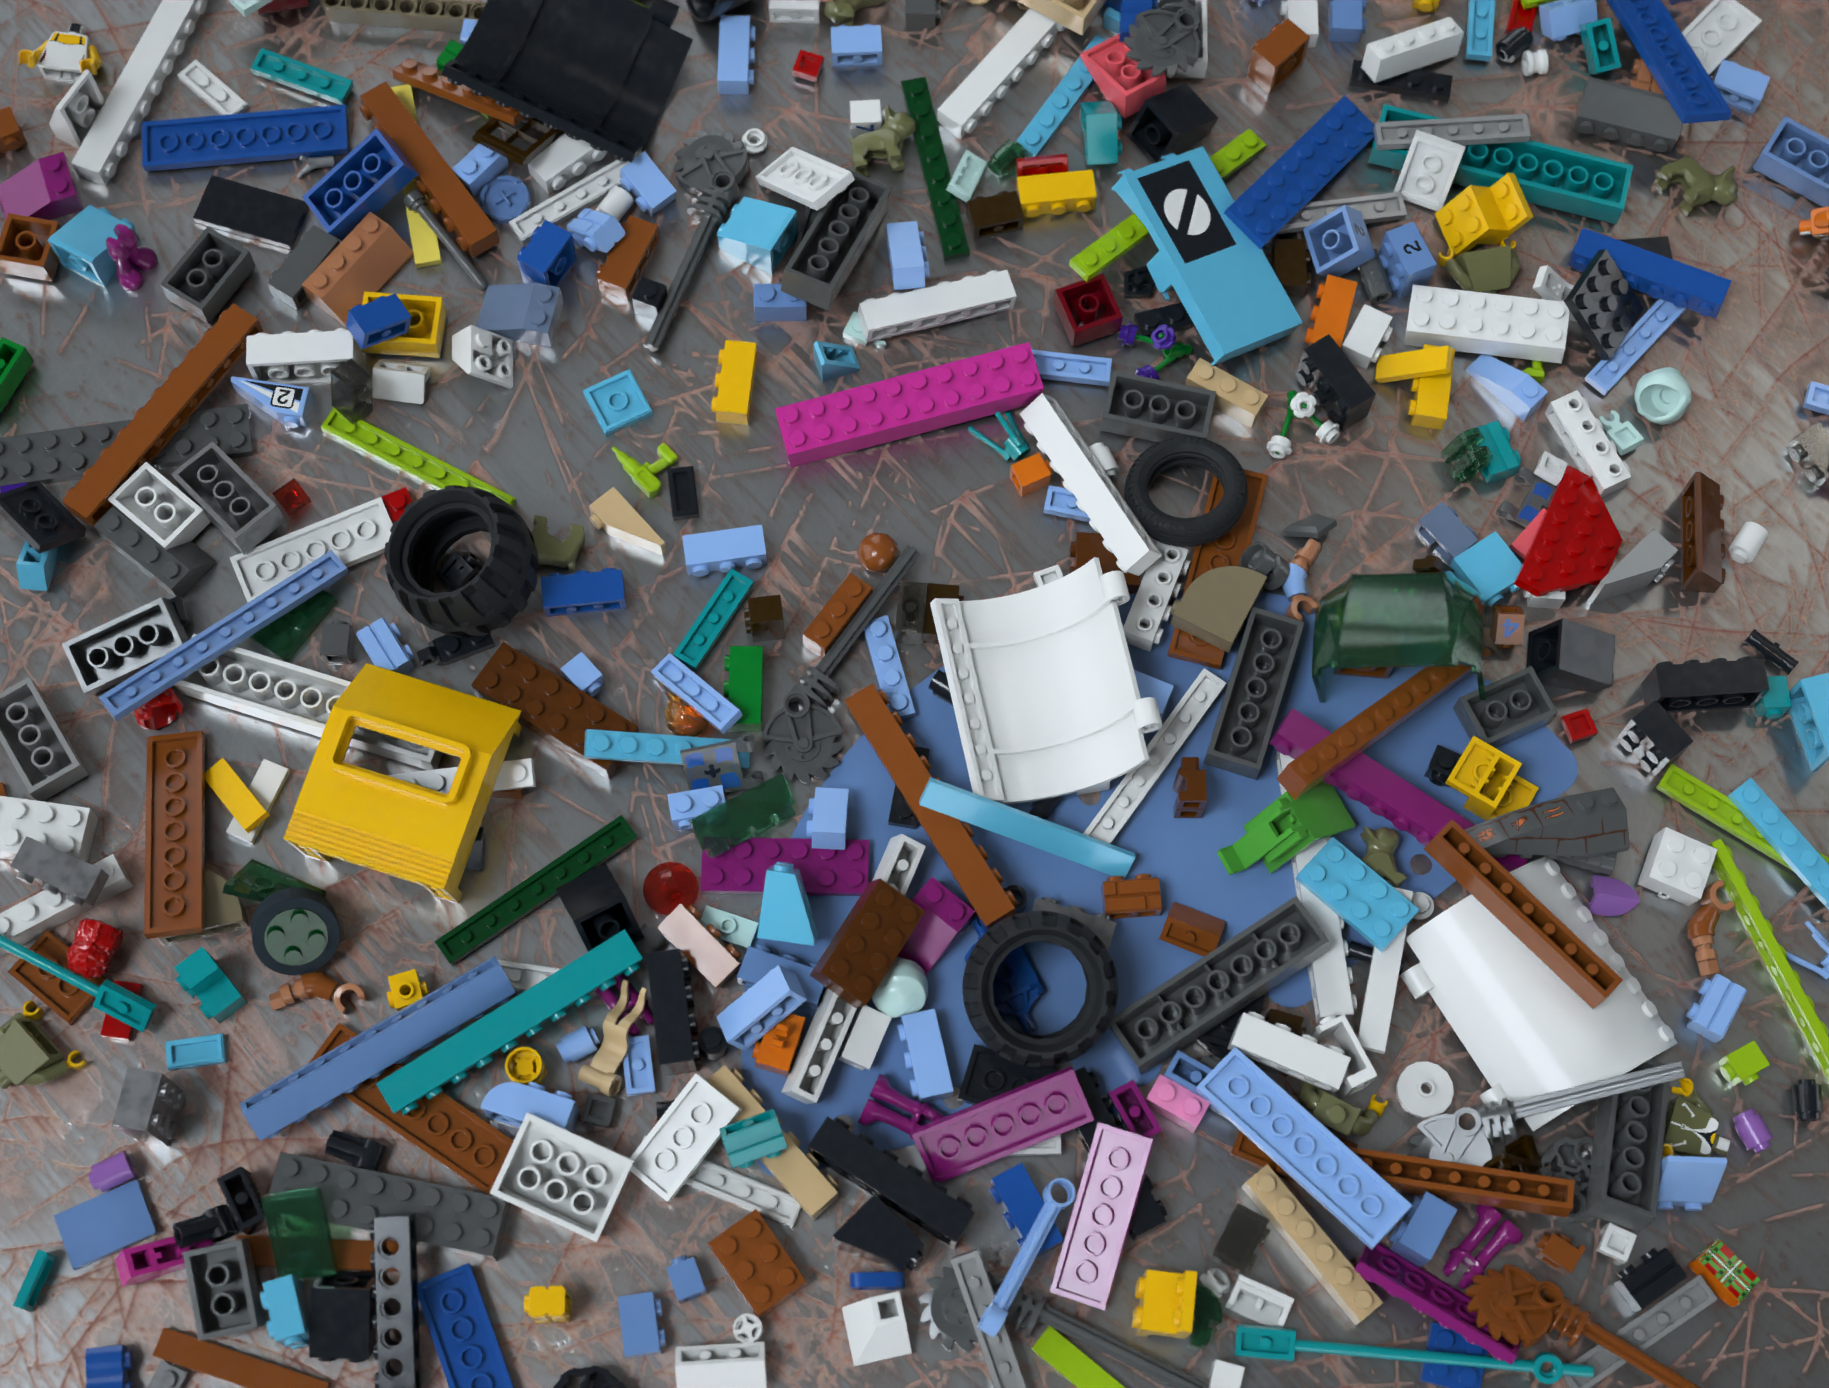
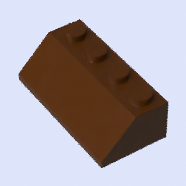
M1695 472L1681 492L1682 591L1715 593L1720 585L1724 584L1726 576L1725 569L1722 568L1725 545L1721 543V535L1724 532V519H1721L1720 512L1723 509L1724 496L1720 495V485L1701 472Z

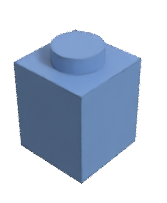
M687 1255L680 1256L671 1261V1266L666 1267L679 1304L707 1294L694 1257L688 1259Z

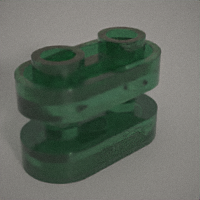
M1477 427L1460 433L1441 451L1445 463H1455L1450 469L1455 482L1467 483L1476 477L1475 474L1487 467L1493 457L1488 446H1478L1484 437Z

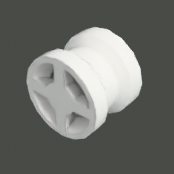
M1539 49L1534 53L1530 50L1523 52L1521 65L1524 76H1531L1533 73L1540 75L1547 73L1548 55L1545 49Z
M742 1314L734 1322L733 1333L740 1343L759 1342L763 1334V1326L759 1318L754 1314Z

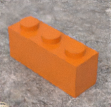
M1327 275L1325 284L1319 283L1316 298L1320 299L1319 306H1313L1310 320L1314 321L1313 328L1308 327L1304 343H1308V346L1329 334L1341 349L1358 282Z

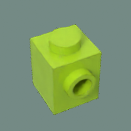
M1755 1040L1718 1061L1722 1076L1731 1082L1733 1086L1740 1082H1743L1745 1086L1760 1078L1758 1072L1770 1065Z

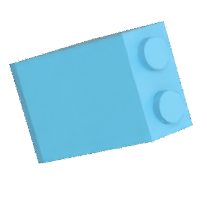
M744 196L739 204L736 203L733 206L727 223H723L718 229L719 248L773 275L797 239V211L792 208Z
M88 205L51 235L47 241L62 266L106 287L116 273L115 260L108 253L106 239L111 237L117 240L118 237L113 229L118 224L129 227L135 233L136 231L134 229L135 226L130 221L124 218L119 220L102 207L97 209Z
M777 862V864H774V866H771L766 871L757 938L814 946L818 940V931L800 870L793 869L792 863Z

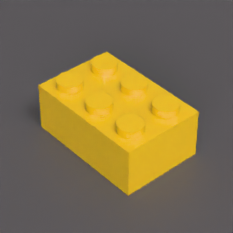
M364 292L362 305L375 301L381 296L392 295V293ZM396 294L411 315L408 333L361 349L362 353L440 358L447 314L443 298Z

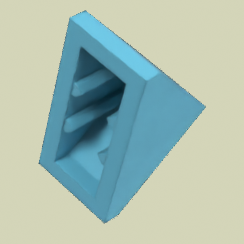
M822 341L813 343L814 361L822 382L848 375L861 369L852 346Z

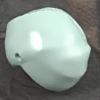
M1664 367L1646 373L1640 378L1636 385L1634 399L1640 415L1652 423L1666 425L1682 417L1691 403L1692 394L1688 382L1679 370L1672 367Z
M896 957L871 997L874 1005L881 1013L892 1018L920 1011L925 1005L928 996L926 975L923 969L914 961Z

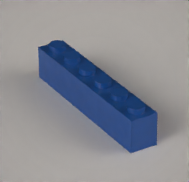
M1582 229L1572 251L1568 266L1574 267L1577 271L1584 272L1597 251L1607 249L1632 290L1646 293L1655 299L1660 298L1671 302L1677 307L1688 308L1702 316L1717 318L1732 280L1589 229Z

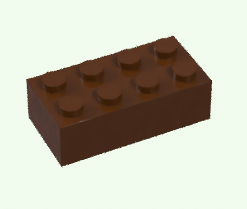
M881 878L869 882L810 976L854 1008L867 1005L925 911Z

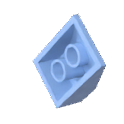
M1666 1156L1661 1161L1657 1210H1673L1674 1206H1684L1685 1211H1702V1207L1713 1201L1727 1165V1158Z

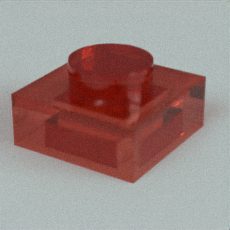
M295 478L272 493L289 517L311 502L309 496Z

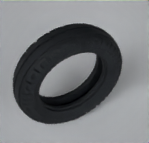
M1183 436L1160 441L1147 448L1138 456L1127 474L1124 496L1126 503L1152 539L1177 547H1195L1211 543L1223 537L1237 524L1246 507L1248 484L1240 463L1226 448L1204 438ZM1190 465L1201 467L1214 474L1222 484L1224 494L1219 504L1210 512L1193 518H1179L1162 512L1153 504L1148 493L1149 487L1161 472L1176 466Z

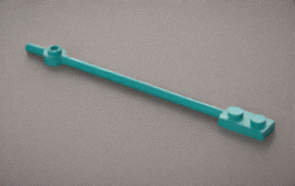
M0 934L1 948L96 997L93 1007L141 1032L148 1028L157 1005L107 979L99 986Z
M1236 1323L1235 1356L1294 1361L1295 1351L1533 1372L1535 1377L1545 1384L1557 1382L1562 1375L1593 1378L1594 1373L1593 1366L1562 1363L1556 1354L1548 1351L1537 1354L1533 1360L1515 1359L1511 1365L1506 1361H1500L1491 1356L1296 1339V1329ZM1550 1362L1552 1365L1549 1370H1543L1542 1364Z

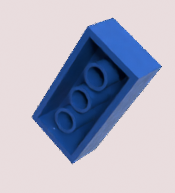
M376 128L306 192L302 198L326 231L343 241L369 212L376 214L411 182L418 173L393 139Z

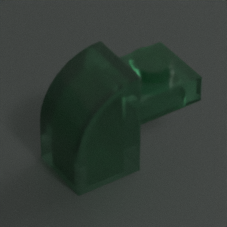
M1196 1284L1193 1315L1195 1322L1187 1346L1197 1351L1202 1348L1203 1344L1208 1346L1213 1330L1208 1325L1219 1326L1222 1323L1223 1317L1222 1307L1217 1296L1210 1289Z

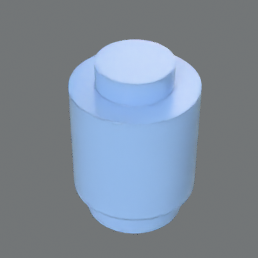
M584 1025L561 1037V1041L557 1042L556 1046L565 1063L570 1061L574 1063L597 1051V1044L600 1043V1039L593 1027L588 1029Z

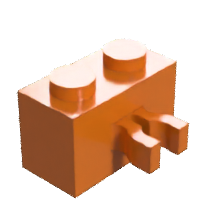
M790 1013L763 1036L762 1042H756L752 1058L756 1059L755 1064L757 1068L788 1077L806 1025L805 1017Z

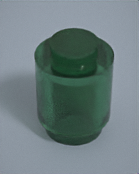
M1006 140L990 156V160L987 162L989 169L998 177L1008 175L1016 167V159L1025 158L1023 154L1024 148L1016 140Z

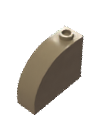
M1223 566L1203 573L1191 583L1181 601L1176 599L1169 612L1173 615L1170 625L1229 653L1251 612L1252 606H1254L1264 587L1267 576L1252 569L1239 566Z
M204 869V932L161 937L158 939L164 945L249 927L244 904L225 879L212 871Z

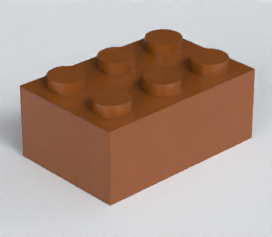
M757 1209L708 1243L709 1248L759 1320L807 1286L806 1280Z

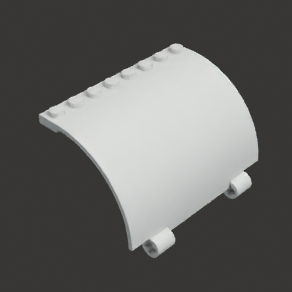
M1094 557L1079 569L1056 581L1021 593L973 601L935 598L930 603L974 794L1001 804L1044 800L1103 784L1134 770L1149 760L1143 733L1156 731L1163 725L1156 698L1147 697L1141 699L1118 610L1119 605L1125 604L1130 600L1124 572L1111 571L1103 574L1099 558Z
M1546 856L1509 873L1623 979L1616 989L1594 1009L1581 999L1472 894L1405 938L1420 960V963L1403 972L1400 977L1415 1000L1430 993L1492 1087L1479 1096L1487 1108H1490V1101H1494L1497 1106L1502 1105V1099L1506 1097L1508 1100L1515 1102L1624 1075L1678 1044L1671 1028L1664 1024L1659 1017L1656 1006L1642 992L1638 980L1632 977L1626 969L1623 958L1618 953H1615L1609 944L1605 932L1599 929L1593 921L1590 910L1582 905L1576 896L1574 887L1560 873L1559 865L1554 860L1547 859ZM1573 1106L1524 1117L1532 1131H1535Z

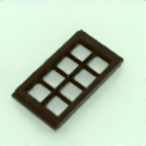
M493 117L476 131V134L472 136V140L523 166L527 165L545 150L564 131L558 128L550 129L538 123L539 120L534 117L532 119L524 117L520 122L525 125L517 130L505 124L504 121ZM532 127L545 135L537 140L524 132ZM499 128L511 134V136L506 141H503L491 135V133ZM518 138L532 146L523 151L511 145V143Z

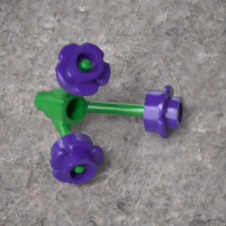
M1129 321L1128 326L1122 324L1118 340L1123 341L1122 346L1124 344L1132 346L1134 339L1153 344L1156 349H1163L1165 359L1155 368L1145 365L1143 368H1137L1136 375L1157 380H1159L1158 372L1167 364L1176 360V358H1181L1183 355H1190L1192 352L1191 345H1183L1182 342H1176L1174 329L1169 328L1166 324L1158 326L1152 332L1150 338L1136 334L1138 326L1132 325L1131 321Z

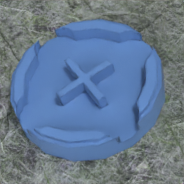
M500 175L495 177L493 181L483 185L479 195V203L489 220L498 224H509V221L529 210L531 196L527 186L519 178L511 175Z

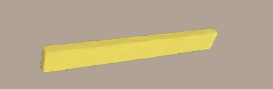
M406 84L391 87L418 123L412 86ZM415 179L403 188L404 197L417 189L414 183ZM424 194L426 197L425 202L427 203L426 207L433 214V210L428 202L430 199ZM406 207L416 268L442 264L438 237L419 213L410 211Z

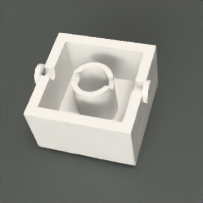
M1665 827L1653 837L1637 884L1657 892L1659 898L1665 900L1670 898L1690 906L1702 897L1718 849Z

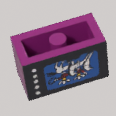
M1134 1080L1107 1094L1106 1098L1112 1107V1113L1124 1130L1153 1139L1160 1135L1162 1129Z

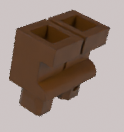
M1182 757L1181 767L1177 771L1173 784V790L1177 793L1173 807L1174 818L1202 817L1207 803L1206 770H1199L1198 757Z

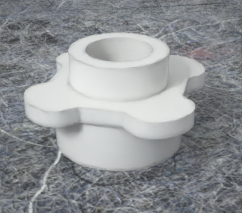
M1210 1268L1207 1271L1208 1274L1200 1276V1281L1209 1294L1216 1299H1220L1222 1293L1226 1294L1229 1292L1230 1280L1221 1269Z

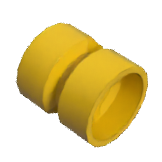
M519 1047L510 1052L506 1058L505 1070L512 1082L528 1086L529 1082L542 1085L545 1081L547 1074L546 1066L536 1050L530 1047Z

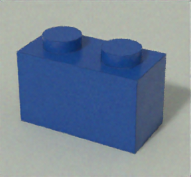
M395 293L389 296H381L375 301L364 305L354 306L348 312L346 327L360 348L365 349L408 333L411 315Z

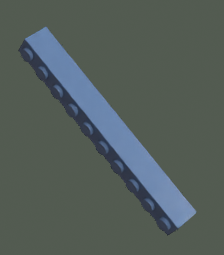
M494 956L241 1102L242 1113L259 1141L265 1138H273L285 1126L304 1120L309 1112L316 1108L328 1106L334 1100L333 1098L340 1094L354 1091L359 1086V1083L368 1078L378 1077L388 1066L407 1060L414 1051L431 1046L435 1039L445 1033L451 1034L457 1031L462 1023L469 1019L473 1020L481 1017L486 1012V1009L495 1004L505 1003L516 992Z

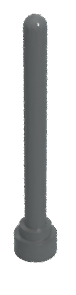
M419 189L408 193L403 199L406 207L410 211L419 213L478 288L481 290L487 289V281L426 207V197Z

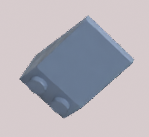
M539 283L488 285L476 327L514 341L552 347L564 303L560 287Z

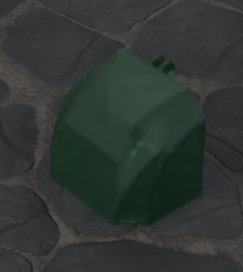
M1453 572L1351 573L1346 580L1323 595L1319 600L1314 623L1312 678L1320 703H1325L1326 668L1331 666L1332 669L1337 670L1339 668L1457 667L1459 664L1472 667V673L1477 674L1480 700H1486L1485 599L1482 594L1456 577Z

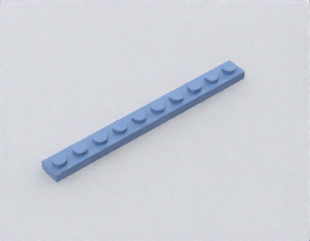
M332 550L101 695L99 697L101 703L116 721L120 720L347 575V567Z

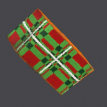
M1719 1238L1709 1243L1688 1263L1691 1270L1697 1276L1701 1275L1707 1285L1731 1307L1739 1305L1760 1281L1759 1277Z

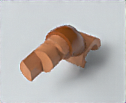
M1724 880L1716 881L1704 888L1700 899L1701 906L1687 924L1688 940H1692L1693 947L1698 950L1695 952V956L1702 977L1720 973L1716 949L1711 947L1714 944V929L1720 914L1732 909L1736 905L1732 901L1722 904L1716 897V891L1724 887Z
M313 971L302 974L301 978L295 980L293 985L287 983L279 986V991L269 995V1001L272 1010H276L296 1002L298 997L301 1000L305 998L310 1000L317 998L328 1002L334 1000L337 1010L347 1015L349 1009L344 1004L347 994L356 992L358 999L361 1001H368L369 997L367 992L356 984L347 983L340 986L339 982L323 972Z

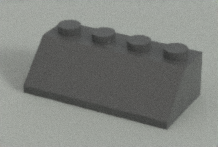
M1589 77L1577 104L1572 129L1584 134L1602 136L1608 140H1618L1633 146L1651 148L1657 152L1671 153L1683 124L1665 95Z
M115 506L94 525L102 539L173 597L182 596L183 598L216 564L213 558L192 541L166 550Z

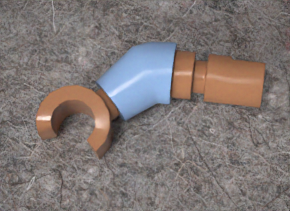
M1309 538L1304 548H1300L1297 551L1294 559L1289 563V575L1281 585L1287 600L1292 601L1286 609L1284 616L1303 621V616L1297 609H1302L1307 615H1312L1318 608L1316 602L1307 596L1306 589L1307 572L1322 550L1320 543L1314 539Z

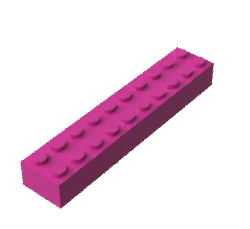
M1027 342L775 408L788 462L790 468L986 417L996 412L1001 413L1030 405L1041 393L1044 394V387L1030 343Z

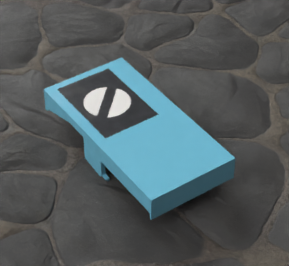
M1203 146L1177 156L1174 153L1162 156L1161 159L1165 160L1134 171L1128 168L1118 172V174L1123 176L1111 188L1112 191H1116L1146 226L1159 249L1158 253L1146 264L1159 293L1162 292L1166 301H1168L1170 297L1167 291L1173 286L1214 359L1211 363L1212 366L1286 337L1303 323L1262 249H1259L1224 214L1234 200Z

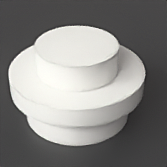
M1423 892L1413 893L1411 903L1420 909L1414 919H1427L1434 911L1432 898Z

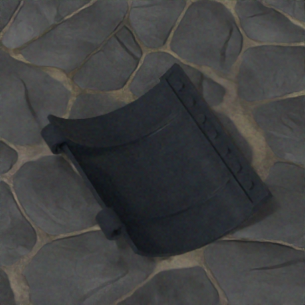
M488 0L463 48L454 60L451 59L444 65L441 75L447 77V80L455 85H464L471 88V91L476 95L495 99V102L500 106L519 110V113L526 118L534 117L542 121L543 125L550 129L558 128L566 132V135L574 140L586 141L595 150H605L614 154V158L619 161H629L632 163L647 141L665 106L693 39L671 29L680 6L667 0H653L650 8L634 0Z

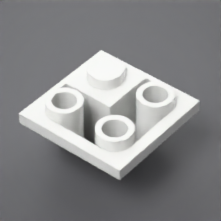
M473 325L452 335V360L467 374L509 389L513 387L512 339Z
M899 1291L870 1297L842 1307L854 1367L912 1354Z

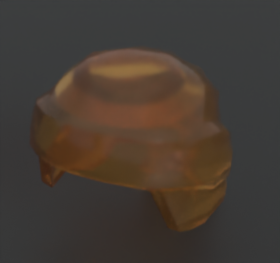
M666 691L669 702L667 703L664 716L669 731L677 736L697 737L707 730L709 724L707 720L690 706H684L683 700L677 695L673 696L670 692Z

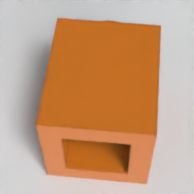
M1040 453L1016 462L1010 467V477L1021 498L1050 485L1053 471L1048 460H1043Z

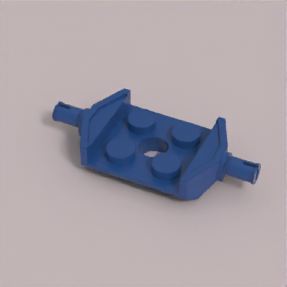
M978 918V922L975 919L971 923L980 940L987 932V929L980 918ZM977 942L971 947V949L965 955L964 960L966 963ZM1022 946L1010 951L999 964L998 968L1001 966L1009 967L1012 970V976L1007 980H1003L996 973L993 981L994 1004L1000 1016L1019 1018L1025 1033L1028 1034L1030 1031L1037 1029L1029 1013L1031 1007L1042 996L1044 990Z

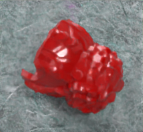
M170 687L135 709V718L138 725L143 729L157 730L173 722L176 719L177 710L182 714L183 703Z
M85 918L81 920L75 931L73 944L67 951V967L72 969L74 973L81 974L88 979L93 977L96 979L105 975L111 965V957L114 956V953L123 942V930H118L109 924L94 919Z

